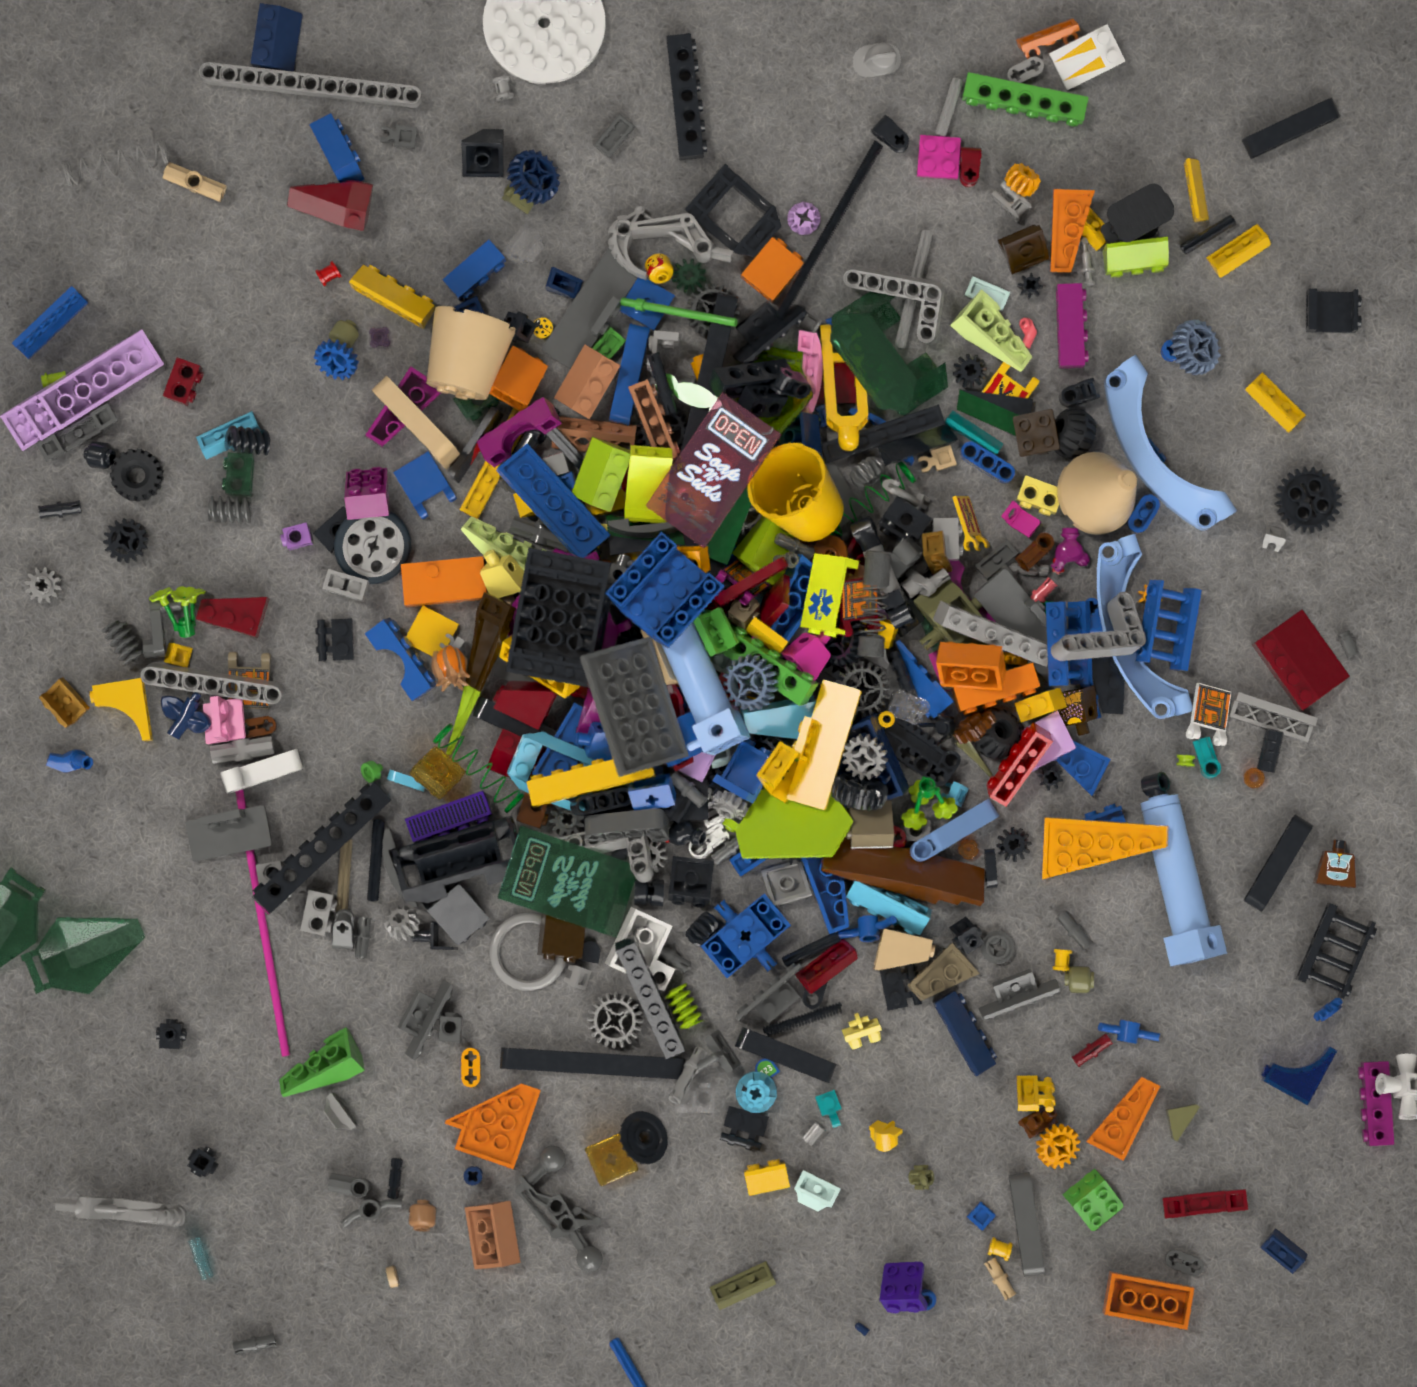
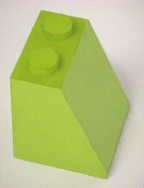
M762 516L732 554L755 573L772 563L775 555H784L789 552V550L775 544L774 540L777 534L783 533L791 538H794V536L785 530L783 531L779 526ZM786 569L769 578L765 582L774 586V584L785 573Z

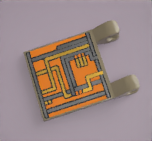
M229 652L228 674L270 681V653H263L261 655V667H237L238 653ZM229 682V688L237 691V684ZM250 685V692L258 694L257 687ZM243 700V708L269 709L268 703Z

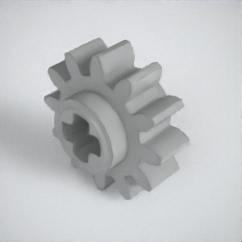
M46 567L43 568L42 573L39 569L35 568L36 575L29 573L28 576L31 578V581L24 582V584L30 586L25 592L27 594L33 593L30 597L32 601L38 597L39 604H42L44 599L51 603V596L58 598L55 591L62 590L57 585L61 579H54L56 572L51 571L48 574V568ZM43 581L48 584L47 589L44 588V591L39 587V583L43 584Z
M725 790L723 793L717 791L711 801L713 803L712 807L717 809V813L728 819L735 820L737 817L739 820H742L748 811L747 803L742 802L741 797Z

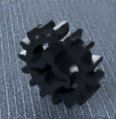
M123 518L121 524L116 520L115 527L108 526L111 530L110 533L104 532V535L108 537V540L103 541L104 544L108 545L105 551H112L110 555L112 559L118 556L117 562L121 563L125 559V562L129 564L130 558L136 562L137 555L144 556L141 552L142 549H148L144 542L149 541V539L143 536L147 531H140L142 525L138 523L135 526V520L133 519L127 523V520ZM124 528H132L135 532L128 533ZM117 532V538L115 541H113V537ZM123 535H125L127 538H130V540H128L129 547H127L124 543L121 544V542L124 541ZM139 540V545H138L137 549L135 550V548H134L135 543H136V541ZM124 549L128 554H120L117 550Z

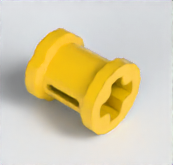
M1054 949V953H1056L1055 966H1053L1052 970L1069 971L1072 950Z
M992 1237L987 1255L991 1256V1254H994L1008 1261L1013 1243L1009 1242L1007 1244Z

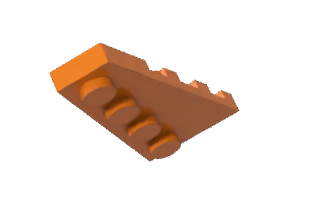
M1053 189L1050 272L1072 271L1095 190Z
M1140 1077L1086 1142L1124 1161L1160 1086Z

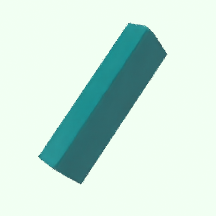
M952 411L945 420L946 425L994 455H997L1003 446L1001 441L955 411Z

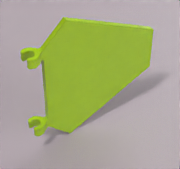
M764 788V790L759 792L756 800L752 803L740 824L728 818H725L722 824L726 826L725 829L736 833L743 859L833 857L854 821L840 802L835 801L832 793L826 810H822L788 800L785 804L770 795Z

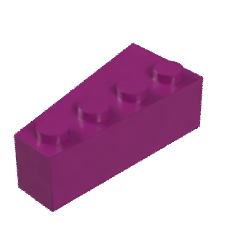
M410 366L397 387L423 411L441 392L426 383L427 377ZM385 405L364 437L382 448L405 425Z

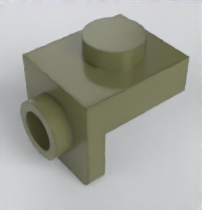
M509 184L503 192L502 200L511 203L523 213L528 214L533 207V203L526 204L525 198L520 200V195L518 193L514 194L515 189L509 187Z

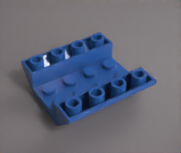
M661 532L605 594L633 623L653 640L669 649L724 588V585L710 573L705 574L677 549V545Z

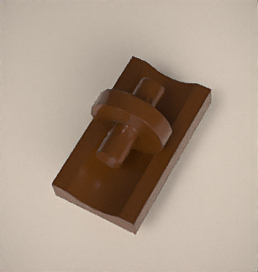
M1042 1107L1039 1111H1035L1020 1119L1018 1124L1025 1129L1029 1139L1044 1132L1045 1128L1049 1129L1053 1124L1056 1125L1058 1121L1055 1117L1058 1114L1055 1109L1052 1112H1046L1045 1107Z

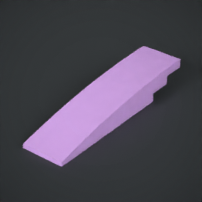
M141 329L1 414L0 418L20 449L24 451L38 441H42L54 432L79 419L155 371L164 363Z

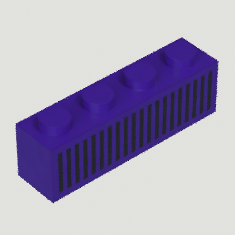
M480 791L405 818L412 841L415 843L428 840L434 835L442 836L450 833L449 830L457 828L458 831L470 827L469 823L477 821V824L489 820L488 816L492 815L484 791Z

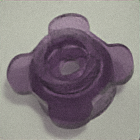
M387 327L382 329L371 328L369 330L371 335L370 346L372 348L377 346L388 347L390 345L388 340L389 329Z

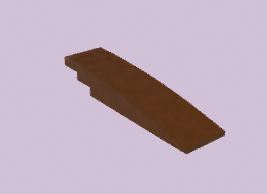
M847 838L843 839L833 857H822L821 871L933 904H936L939 900L959 905L961 901L981 906L984 903L985 868L936 855L925 861L918 862L911 857L910 849L895 846L893 848H851V841Z

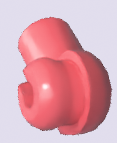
M1024 317L1019 322L1025 335L1022 342L1027 349H1030L1037 330L1033 321Z

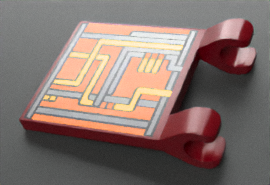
M864 577L844 580L840 601L841 622L838 629L845 630V637H850L853 634L850 621L878 619L877 614L861 611V609L878 608L877 603L862 600V598L877 597V592L862 589L863 587H875L863 584ZM869 621V622H873V623H878V624H880L879 621ZM866 624L867 630L881 629V626Z

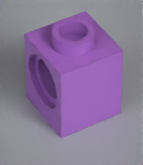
M307 523L282 529L284 534L280 535L283 547L287 546L289 551L313 544ZM294 532H300V541L292 542L291 535Z

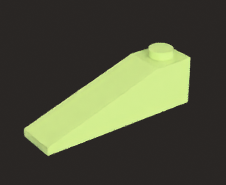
M981 289L963 308L950 326L969 342L1021 372L1031 360L1032 355L1020 337L1015 336L1009 327L1011 324L1008 319L1005 320L999 311L1001 309L999 305Z

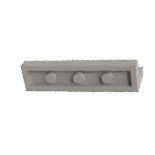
M1240 692L1236 693L1229 715L1231 718L1261 728L1282 731L1286 736L1307 743L1318 719L1317 717ZM1238 703L1246 705L1250 713L1245 716L1235 714ZM1260 710L1265 711L1270 720L1264 723L1258 722L1254 713ZM1270 713L1275 714V715H1277V716H1275L1274 718H1272V716H1271ZM1284 717L1289 726L1279 729L1274 720ZM1299 723L1308 725L1305 737L1298 735L1293 726ZM1291 728V730H1292L1293 733L1288 732V731H1285V730Z

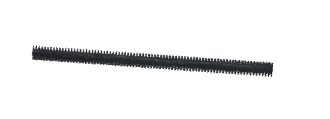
M874 140L871 145L872 147H870L871 149H869L863 162H861L862 164H860L861 166H859L855 173V177H853L847 190H845L846 192H844L845 194H843L839 201V205L833 211L831 218H829L830 220H828L829 222H827L823 229L824 231H822L815 246H813L814 248H812L808 255V259H806L799 274H797L796 279L793 281L794 283H792L793 285L788 290V294H786L780 307H778L779 309H777L775 314L780 319L784 320L783 318L787 317L786 314L791 310L792 303H794L799 295L798 292L802 290L801 288H803L808 280L807 277H809L814 269L813 266L817 264L816 262L820 258L819 255L823 254L822 251L827 247L828 240H830L835 232L834 229L838 227L837 225L843 219V214L848 210L852 199H854L860 189L859 186L864 182L868 171H870L876 161L875 158L880 154L883 145L878 141Z

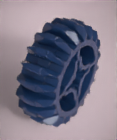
M533 149L517 154L510 161L506 172L509 174L507 180L511 181L509 187L515 189L514 194L518 193L520 200L525 198L526 204L532 202L533 205L545 203L553 198L559 190L560 181L558 179L560 175L556 173L558 167H553L552 165L554 160L549 161L547 159L548 155L542 156L541 151L535 153Z

